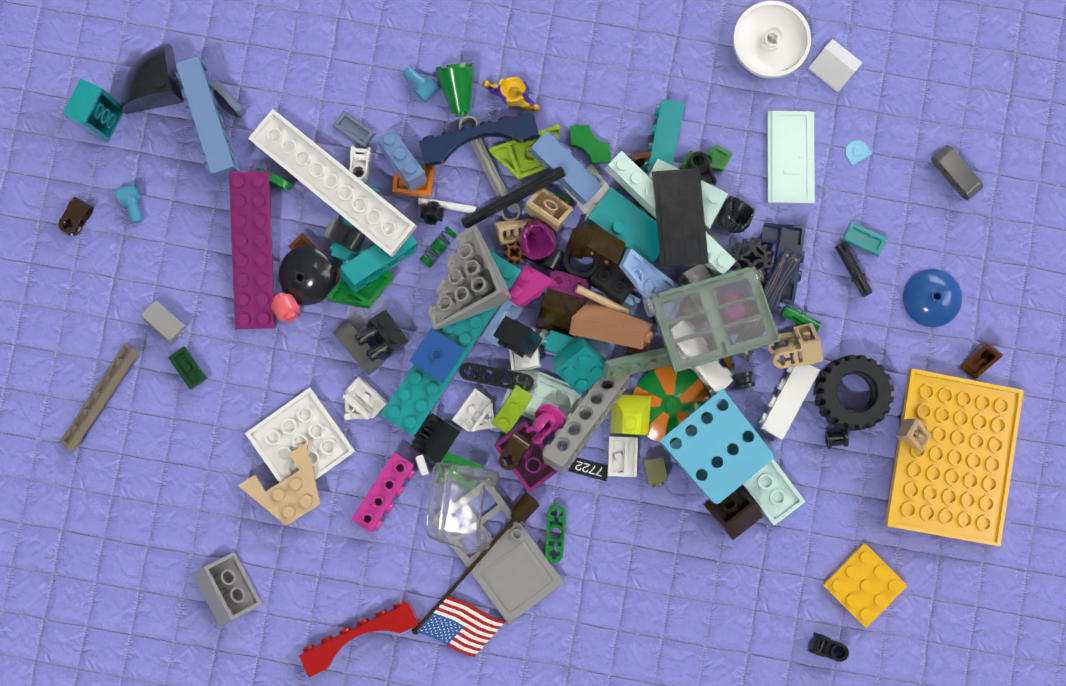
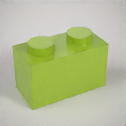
M516 385L491 424L508 434L528 406L533 395Z

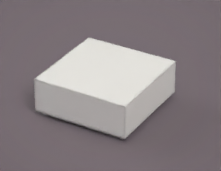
M417 456L415 459L421 475L430 474L425 456Z

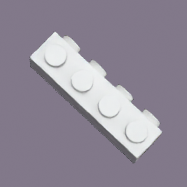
M812 365L787 368L786 371L789 373L785 379L782 378L777 386L779 391L776 396L773 395L768 403L770 408L767 414L763 413L758 423L761 425L758 429L778 440H783L820 371Z

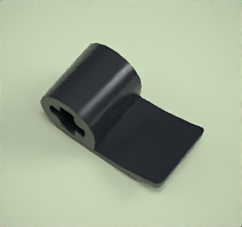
M331 219L323 234L328 239L357 253L366 236L362 232L352 227L349 228L335 219Z
M555 248L553 254L545 258L536 260L530 259L527 256L524 258L552 271H558L564 252Z

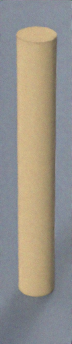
M577 285L575 288L576 293L608 308L627 315L630 312V309L580 285Z

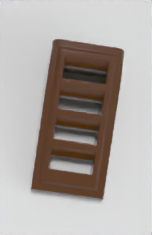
M644 151L627 156L641 168L651 157L652 153L651 151Z

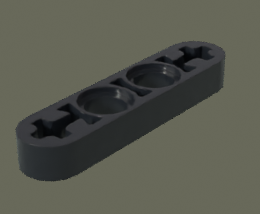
M464 363L459 369L460 376L470 382L513 390L516 376H519L517 378L519 381H525L528 378V381L531 383L526 388L522 384L516 383L525 391L530 392L535 386L534 379L524 373L475 363ZM471 367V370L478 372V368H481L478 373V379H476L477 375L469 374V377H467L464 370H468ZM487 370L493 373V377L489 381H485L482 377L483 373ZM505 374H509L512 377V381L508 385H504L501 381L502 376Z

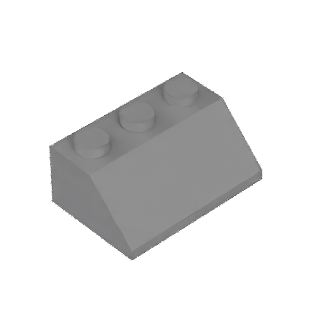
M235 552L192 574L220 627L262 605Z

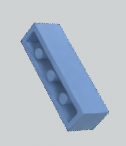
M546 131L528 149V152L548 172L559 166L563 167L566 176L557 181L582 205L586 204L602 187L600 179L596 175L590 174L586 170V165L580 160L577 161L572 156L571 150L566 146L563 147L558 142L559 139L556 135Z

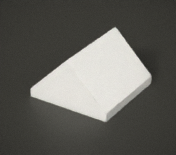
M832 39L808 69L838 93L862 62Z

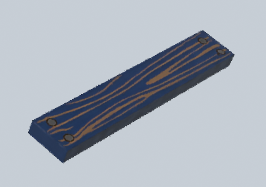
M787 247L763 290L772 316L804 257ZM756 305L749 317L759 315ZM761 319L746 323L735 344L761 337L765 331ZM754 350L737 354V356L749 361Z

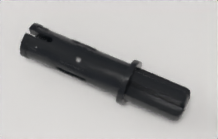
M846 241L835 246L834 248L852 278L851 282L855 283L862 297L870 295L872 289L864 277L866 274L862 273Z

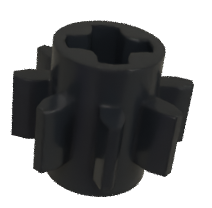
M428 201L427 206L422 204L420 218H423L426 224L436 225L438 221H443L444 208H441L439 202Z

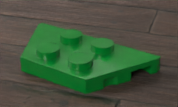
M388 270L356 293L341 279L327 295L326 300L333 303L370 309L392 283L393 276Z

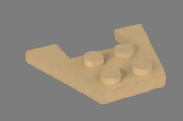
M307 443L289 453L299 471L266 491L257 475L238 485L286 526L321 505Z

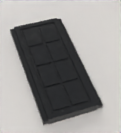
M700 168L652 172L661 268L709 264Z

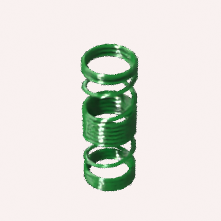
M447 226L444 228L445 231H441L445 240L436 238L430 245L435 254L425 251L427 257L422 255L419 258L429 268L433 266L434 262L426 252L440 258L435 250L442 254L447 249L438 239L451 245L442 232L453 238L457 237V234Z

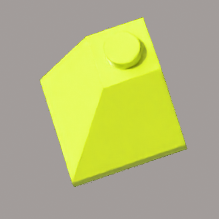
M621 395L612 408L610 433L649 436L651 396Z

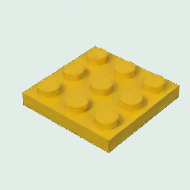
M862 543L822 584L865 628L907 587L865 543Z

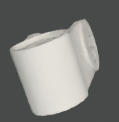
M351 146L349 171L352 174H355L358 170L363 171L364 174L358 178L364 183L369 178L372 159L371 147L364 149Z

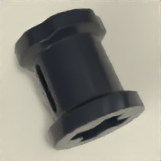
M845 429L835 433L826 431L825 443L827 449H831L832 446L841 445L848 447L847 431Z

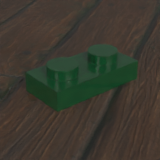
M185 346L168 357L190 390H193L208 379Z

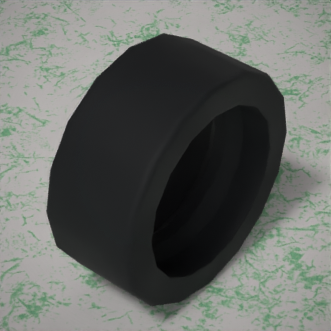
M566 250L563 256L565 271L570 275L583 279L590 278L600 265L598 260L593 258V264L590 269L578 272L570 264L572 253Z

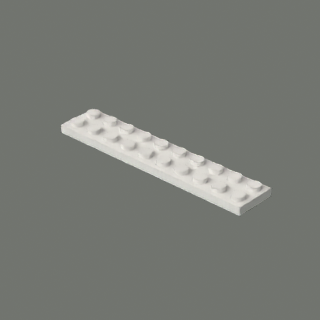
M274 109L269 112L248 138L391 257L394 256L417 228L412 221Z

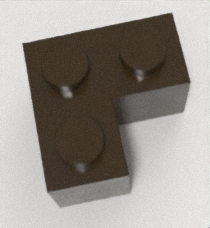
M593 225L573 228L565 249L570 251L571 255L575 258H594L598 260V264L609 267V265H618L626 243L601 227Z

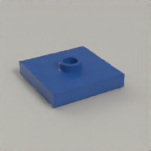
M431 328L409 361L443 383L465 350Z

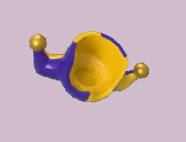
M519 77L501 79L499 84H490L487 80L482 82L483 88H487L491 94L499 96L506 105L519 106L529 113L538 112L540 109L539 105L534 103L528 96V85Z

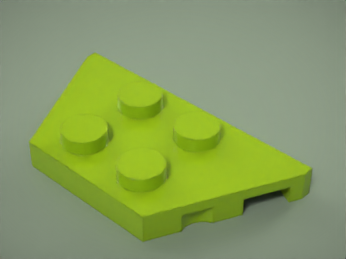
M558 124L538 131L539 138L548 131L559 139L560 126ZM512 140L489 148L490 154L518 180L547 171L528 152V149L537 140L521 144Z

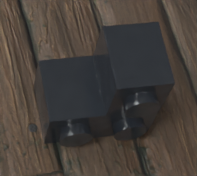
M506 315L493 335L498 339L497 343L506 349L508 348L521 358L524 355L531 358L543 339L530 327Z

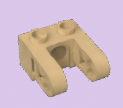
M813 323L795 326L792 332L779 334L781 341L778 342L777 348H774L775 344L767 345L769 352L772 354L773 363L777 368L814 365L823 361L821 341ZM781 355L784 356L783 361H779Z

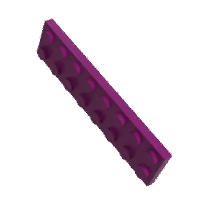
M229 172L235 330L276 328L275 314L271 309L274 298L270 172Z

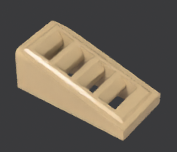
M535 219L495 222V238L499 245L518 242L520 236L518 228L521 227L522 230L528 222L535 221Z

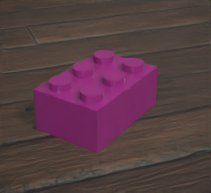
M526 421L494 444L500 455L515 431L529 440L535 434L533 431L530 433L526 432L529 427ZM532 443L516 467L512 469L528 493L535 490L558 472L544 463L542 452L545 447L542 443ZM511 456L503 458L507 464H513Z

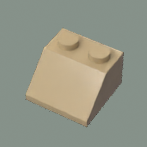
M545 188L537 191L525 205V212L533 219L546 222L556 233L562 228L574 209Z

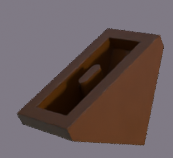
M989 342L981 343L960 367L976 379L997 362L1003 354Z

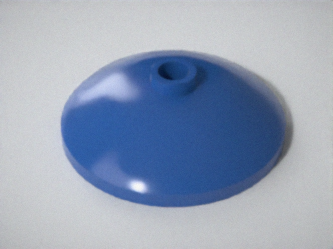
M926 269L913 275L905 285L903 304L908 315L918 324L926 327H939L949 323L957 316L962 304V293L959 284L950 274L938 269ZM934 293L939 295L938 300L934 298Z

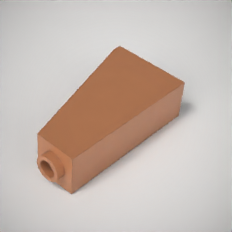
M588 301L572 317L569 334L638 349H643L648 343L650 344L654 337L652 323L592 301Z

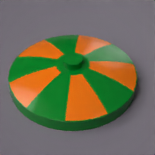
M671 366L656 368L648 372L639 380L632 395L651 396L649 436L646 437L660 443L659 440L709 400L704 384L694 373L689 370L673 373ZM704 412L701 418H703L709 412ZM688 425L685 431H687L693 425ZM675 437V438H672L671 441H670V444H671L673 441H675L677 438H676V437Z

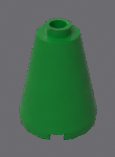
M474 63L446 65L447 68L436 67V74L451 114L455 113V117L467 116V112L471 108Z

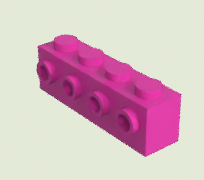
M394 452L351 520L369 532L378 531L384 522L382 520L385 512L389 514L395 505L392 501L396 496L400 497L405 489L403 484L406 479L411 480L415 474V464Z

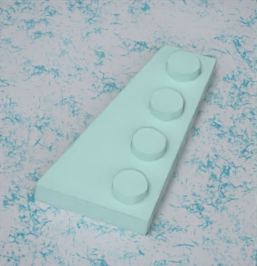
M657 159L649 177L652 179V172L679 169ZM701 180L705 226L710 230L728 193Z

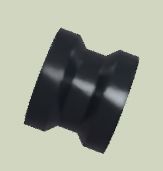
M752 371L733 375V379L737 383L735 386L736 390L755 386V382L751 378L753 375Z

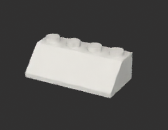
M681 321L670 329L673 339L694 334L693 331H695L689 321ZM702 337L675 344L682 360L710 352L706 348L707 343ZM720 360L690 368L712 396L733 382L731 378L733 376L727 367L723 368L719 364Z

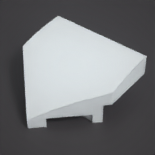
M359 376L343 395L345 399L344 419L375 418L388 402Z
M473 388L451 420L466 431L471 432L496 428V426L491 424L494 419L491 399L476 388Z

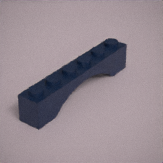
M523 111L511 118L503 116L498 121H484L479 124L480 126L476 127L464 126L460 128V131H445L441 133V136L434 137V135L425 136L422 138L423 140L419 141L426 168L443 164L458 148L479 138L501 137L520 144L539 139V133L533 112Z

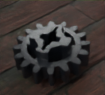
M752 237L748 242L744 238L742 244L739 242L735 244L738 249H731V252L734 254L731 256L736 260L731 267H736L735 271L743 269L739 263H742L745 268L754 267V269L756 264H762L761 268L755 271L756 278L759 279V273L764 276L766 274L764 269L769 270L771 268L767 263L773 260L768 258V255L772 252L765 250L768 246L767 244L760 245L762 240L754 242V237ZM747 247L745 254H739L741 249ZM756 248L762 253V255H760L756 251ZM749 255H751L752 259H755L752 263L747 259Z

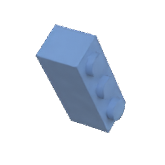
M394 129L377 138L380 151L410 192L427 183L424 170Z

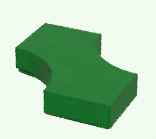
M589 125L570 126L571 147L584 150L588 154L591 164L611 162L610 143L596 139L591 133Z
M717 144L710 151L705 152L711 169L721 172L733 155ZM689 151L679 169H689L687 161L694 153L693 151ZM693 157V163L696 166H701V158Z

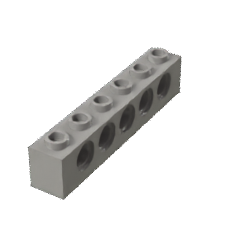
M630 375L604 380L602 377L588 388V394L585 398H581L578 401L577 409L574 413H570L567 416L566 424L562 429L559 428L556 431L552 443L545 446L542 452L545 464L563 475L567 472L631 383ZM605 385H611V386H612V387L609 388V389L603 388ZM595 400L601 401L599 404L592 403ZM584 415L590 416L588 419H582L581 417ZM574 430L579 431L576 435L570 434ZM561 446H567V447H568V448H567L566 450H564V451L559 450V448H560Z

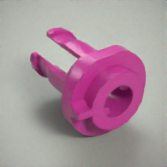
M542 404L535 412L536 420L532 423V426L528 427L526 432L536 431L530 441L534 444H540L550 433H556L559 428H563L566 424L565 417L561 410L552 404Z

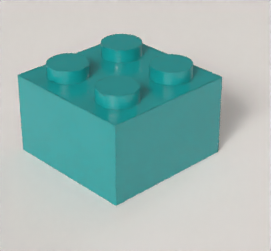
M578 337L551 359L554 371L579 395L602 378V371L606 361L584 337Z

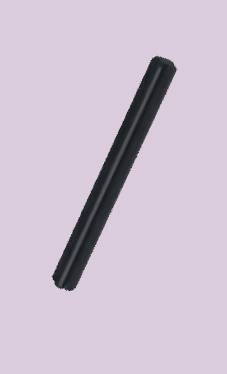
M559 166L462 218L463 226L469 228L565 177L566 173L563 167Z

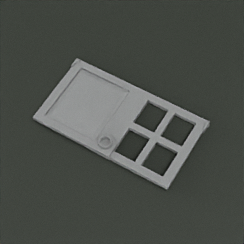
M487 478L443 512L433 516L431 520L436 524L466 567L469 568L488 545L469 558L458 542L478 528L490 544L494 539L483 526V523L501 510L511 521L512 517L510 515L512 512ZM487 489L498 505L478 519L467 503ZM462 507L473 524L454 537L443 521ZM516 521L471 571V574L499 610L508 625L512 624L517 617L564 583L521 522L517 523Z

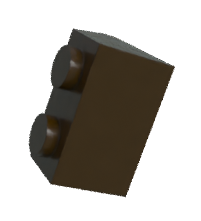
M547 288L535 327L573 337V335L569 334L571 320L583 307L585 299Z
M741 487L737 488L719 504L712 503L710 500L703 504L732 540L736 539L763 517L757 504Z

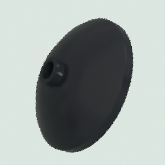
M303 246L291 250L283 258L279 267V282L284 293L293 295L298 304L313 305L326 299L327 295L332 291L335 283V271L332 262L325 253L314 247ZM300 274L304 277L303 281L299 278Z

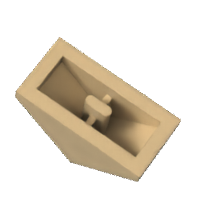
M905 419L895 436L922 452L932 435L920 420Z

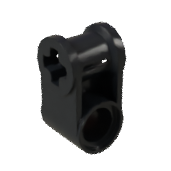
M701 151L694 152L687 161L689 169L700 168L701 180L708 184L716 185V177L706 154ZM693 157L701 158L702 165L696 166L693 163Z
M813 633L814 639L811 648H808L807 651L838 662H843L848 658L849 650L844 644L820 633ZM840 646L843 649V653L836 657L834 649Z

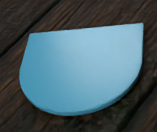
M860 140L850 142L845 151L852 166L872 154L867 145Z

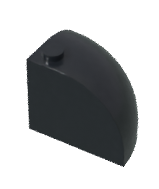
M170 44L160 45L142 55L131 67L122 90V109L125 114L183 103L180 84L175 74L177 68L173 48Z

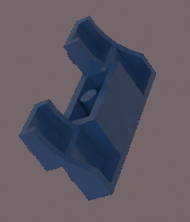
M764 222L761 243L776 245L772 273L786 247L805 257V252L802 251L806 226ZM800 265L780 303L794 304L797 282H800L802 277V271L799 270ZM758 280L764 290L768 281Z

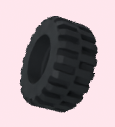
M847 355L828 363L820 371V376L815 381V384H817L816 389H813V395H816V401L814 402L820 409V415L824 416L826 422L830 425L833 424L836 428L847 431L865 430L875 426L877 422H881L885 418L884 415L889 413L891 409L889 405L894 400V397L891 396L894 386L890 385L889 380H891L889 374H885V368L882 365H877V361L873 358L868 359L864 355ZM846 375H858L869 386V402L860 411L846 410L837 399L836 389L838 382Z

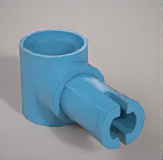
M408 66L403 71V75L413 84L414 92L425 103L439 90V87L431 78L421 77L411 66Z
M133 183L117 188L115 191L118 201L127 208L131 223L143 221L138 206L141 194L137 184Z

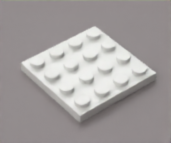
M310 387L245 433L279 483L299 471L289 453L305 443L308 445L316 480L356 452Z

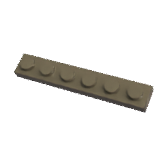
M126 342L61 438L60 443L67 450L73 452L80 445L83 436L92 427L94 419L103 410L108 398L113 395L119 381L125 377L127 369L136 360L139 352Z

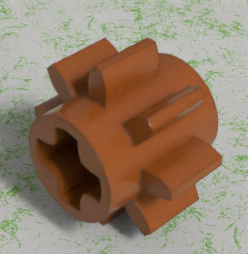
M516 241L512 246L506 244L508 251L503 252V255L508 256L506 261L513 262L514 266L516 262L523 264L522 256L525 257L526 254L522 252L521 246H517ZM518 250L519 257H511V251L516 252Z

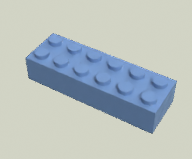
M199 56L176 63L178 70L175 71L178 81L182 82L183 88L181 93L184 100L188 101L189 107H187L190 118H193L195 122L193 130L196 137L199 136L201 141L198 145L201 154L205 155L207 162H204L208 174L211 173L212 177H215L219 182L229 179V172H241L215 89L211 85L212 80L208 68Z

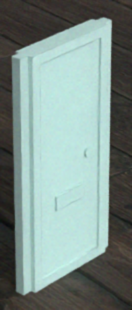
M767 112L768 203H815L814 112Z
M535 369L516 371L530 375L535 381L534 389L528 392L533 396L522 413V416L532 420H536V410L545 403L552 404L560 409L566 420L567 416L570 413H574L577 409L578 401L581 398H585L588 394V391H585L579 395L568 383ZM516 376V383L522 384L524 388L527 385L530 386L531 383L528 381V378L525 381H519L517 379L519 376ZM507 389L501 407L510 395V393L512 392V390ZM595 400L592 403L599 404L601 401ZM584 415L581 418L588 419L590 418V416ZM576 430L570 432L571 435H576L579 433V431Z

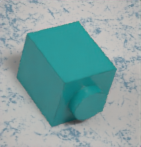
M551 330L549 335L545 334L542 343L545 346L544 351L557 355L572 343L573 337Z

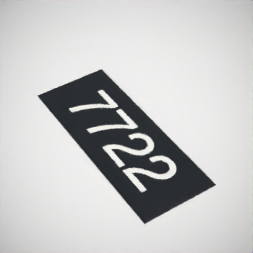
M578 457L568 470L569 472L607 481L608 465Z

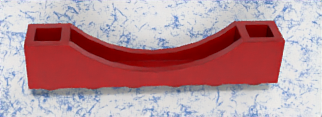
M402 600L394 604V609L388 612L386 609L375 613V618L369 620L367 617L357 622L358 626L353 629L348 626L340 630V635L334 638L332 635L321 640L322 644L318 646L311 644L303 648V653L299 657L308 677L310 678L328 669L339 650L357 636L375 631L403 633L419 625L420 621L411 602L405 603Z

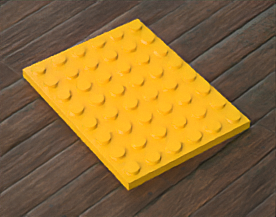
M909 369L900 427L905 419H918L932 436L922 452L898 438L884 526L1001 546L1024 390Z

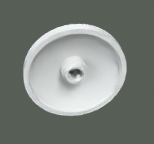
M765 1L747 9L739 18L733 33V48L737 59L749 72L763 78H781L793 73L802 65L811 46V32L804 16L793 6L779 1Z

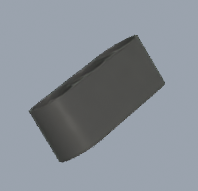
M946 145L931 157L934 166L963 199L969 200L984 187L981 180L952 147Z
M347 320L333 331V334L362 369L370 375L384 362L380 357L374 362L370 360L371 356L368 357L366 351L372 347L367 342L362 346L358 344L359 340L356 341L354 335L359 332Z

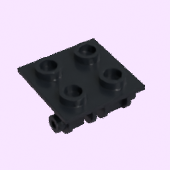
M432 413L431 416L428 415V419L424 423L425 426H421L423 428L422 431L418 430L419 435H416L415 439L411 441V447L439 465L460 431Z

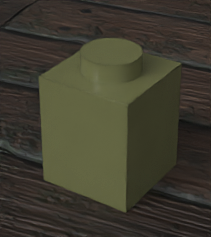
M663 457L642 461L648 485L652 484V487L663 486L664 481H668Z

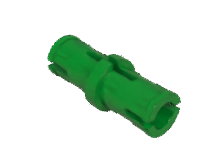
M787 304L780 313V316L795 322L796 326L813 323L816 332L821 325V322L810 318L805 312H799Z

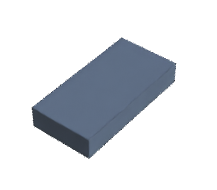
M218 80L211 84L240 117L246 113L244 108Z
M345 111L342 112L333 125L336 130L364 149L376 134L372 129Z

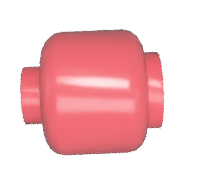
M280 293L273 298L271 309L279 321H287L289 323L297 319L300 306L293 295Z

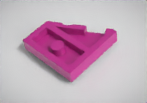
M525 265L509 290L511 299L508 301L523 308L531 300L541 296V292L549 286H555L557 282Z

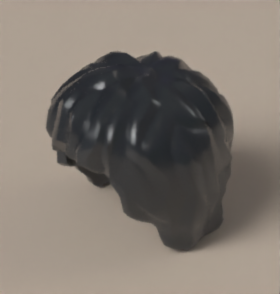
M730 195L718 213V222L729 233L744 232L750 226L755 209L739 198Z

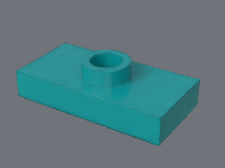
M851 222L842 241H846V243L878 257L887 238Z

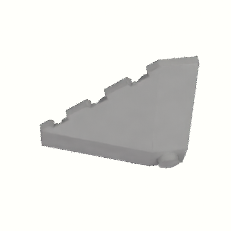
M476 225L458 234L456 242L459 245L455 254L451 253L446 268L449 269L445 280H440L436 290V294L439 295L435 306L431 305L428 311L435 330L493 309L511 299L505 280Z

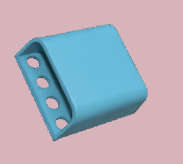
M724 389L720 390L659 440L664 450L670 454L703 494L715 504L722 502L774 458L772 451ZM704 412H709L703 418H701ZM688 425H693L687 431H685ZM676 437L677 439L670 444L671 439Z

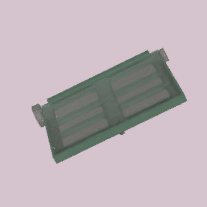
M755 266L747 267L660 292L643 299L648 317L655 316L673 373L781 341L760 282L764 280L761 269L756 270Z

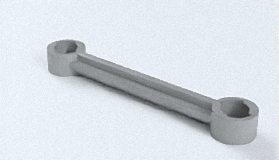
M464 116L459 122V129L462 128V124L465 121L466 123L471 122L478 126V122L473 116ZM479 138L471 141L470 143L497 198L499 199L507 195L508 192L482 139ZM516 203L508 207L514 208L516 211L518 210L517 216L513 219H508L504 216V209L501 210V216L504 221L518 220L520 218V207Z

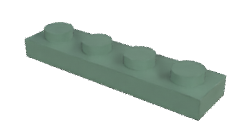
M664 347L607 360L604 364L602 377L604 380H609L664 366L667 367L671 364Z

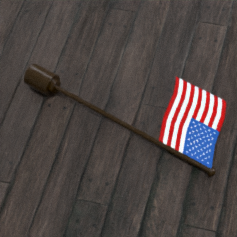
M525 492L511 507V521L415 629L412 628L414 635L418 633L441 641L460 653L475 657L500 629L506 620L492 617L475 606L449 595L515 521L517 523L520 521L525 523L540 506L535 498Z

